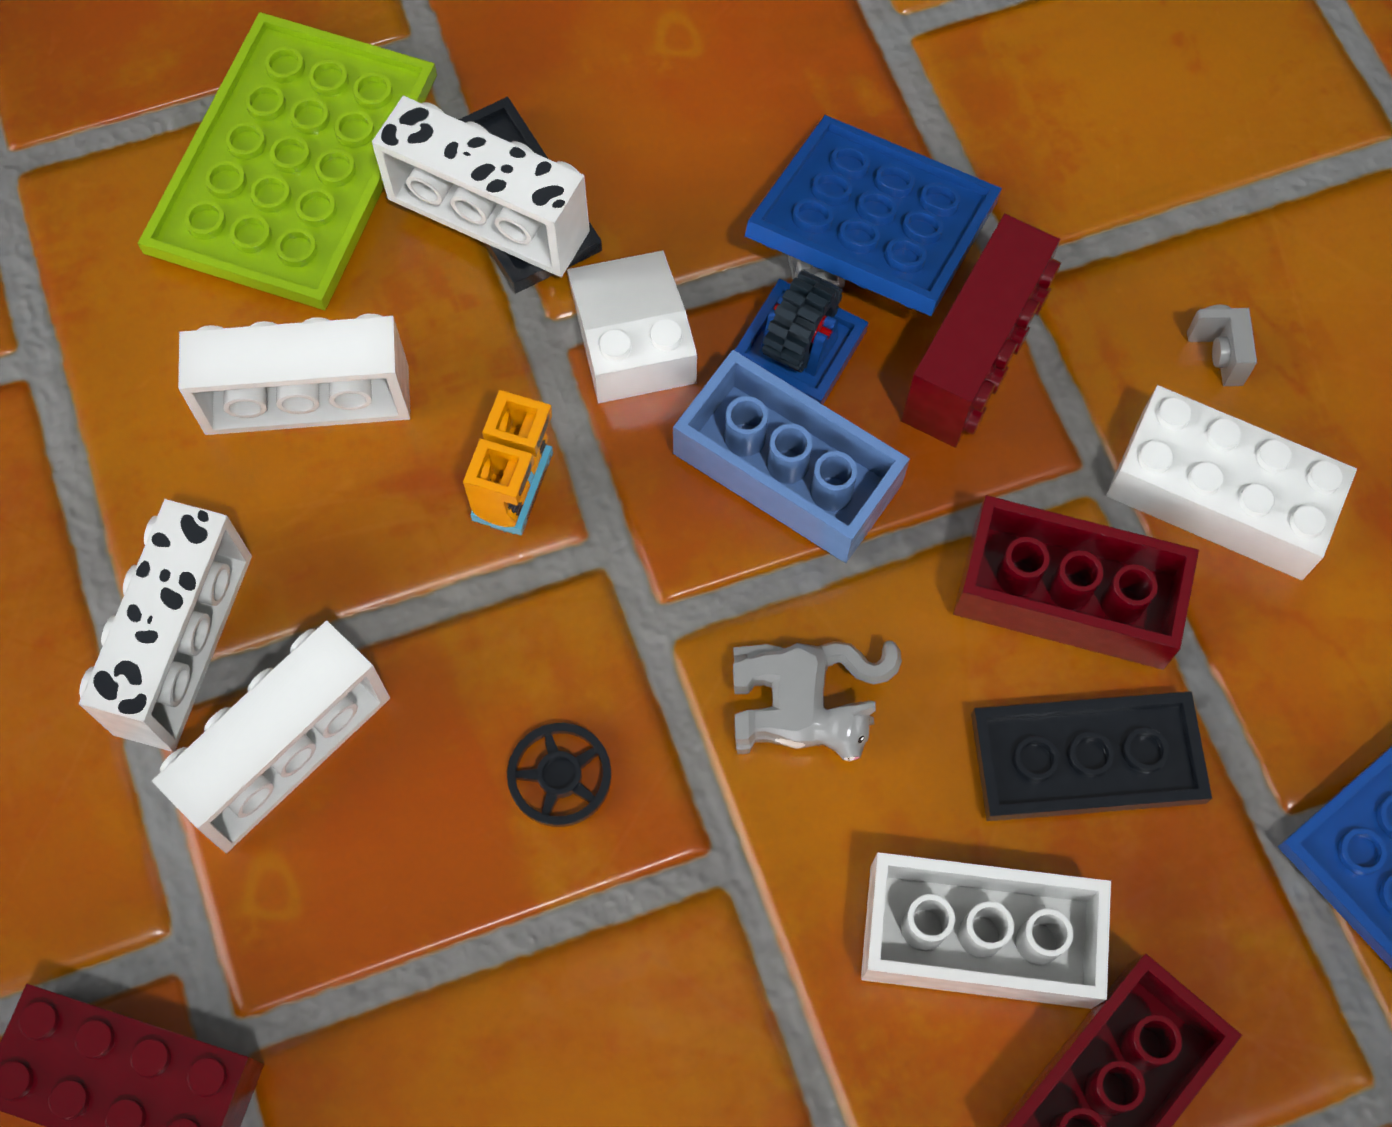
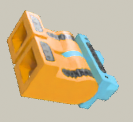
M498 391L482 432L484 439L480 438L463 480L472 510L470 514L472 521L522 536L553 455L552 446L546 445L548 441L546 430L552 417V407L550 404L506 391Z

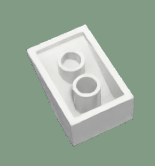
M663 250L567 269L598 403L697 383L696 348L686 310Z

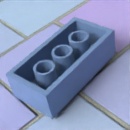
M735 350L731 351L673 426L674 455L844 563L848 562L902 486L910 460L904 454Z

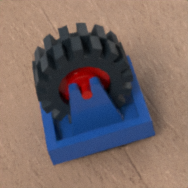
M804 270L799 272L797 278L795 277L791 284L779 278L735 351L823 405L866 334L868 322L839 308L838 304L842 299V288Z

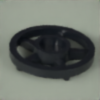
M569 723L544 725L527 734L514 749L507 770L509 790L519 809L535 822L552 827L571 826L593 815L605 801L612 779L610 760L603 744L588 730ZM552 735H574L588 742L593 748L574 757L568 752L558 751ZM545 737L548 754L542 758L538 768L517 771L520 760L526 750L533 743ZM599 755L602 762L603 776L599 791L594 796L581 784L582 769ZM517 780L539 782L542 790L546 793L542 813L534 810L524 801L519 792ZM575 794L589 803L585 808L574 814L550 816L559 798Z

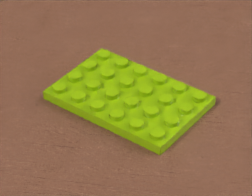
M259 12L138 241L142 253L326 310L384 188L372 140L402 96H406L419 103L425 102L437 77L435 63Z

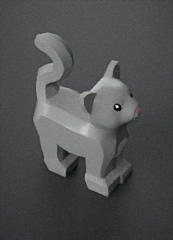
M888 640L883 644L881 659L877 663H871L852 644L836 641L820 646L797 643L787 648L768 644L733 647L735 694H749L754 686L764 685L772 688L773 697L772 707L746 710L735 714L737 754L750 753L755 742H769L794 749L824 745L836 751L845 761L859 759L864 745L869 739V727L875 724L874 717L870 715L876 711V703L874 701H864L846 704L829 710L825 709L824 686L826 671L830 665L842 663L858 680L870 684L887 682L899 671L902 662L901 650L895 642Z

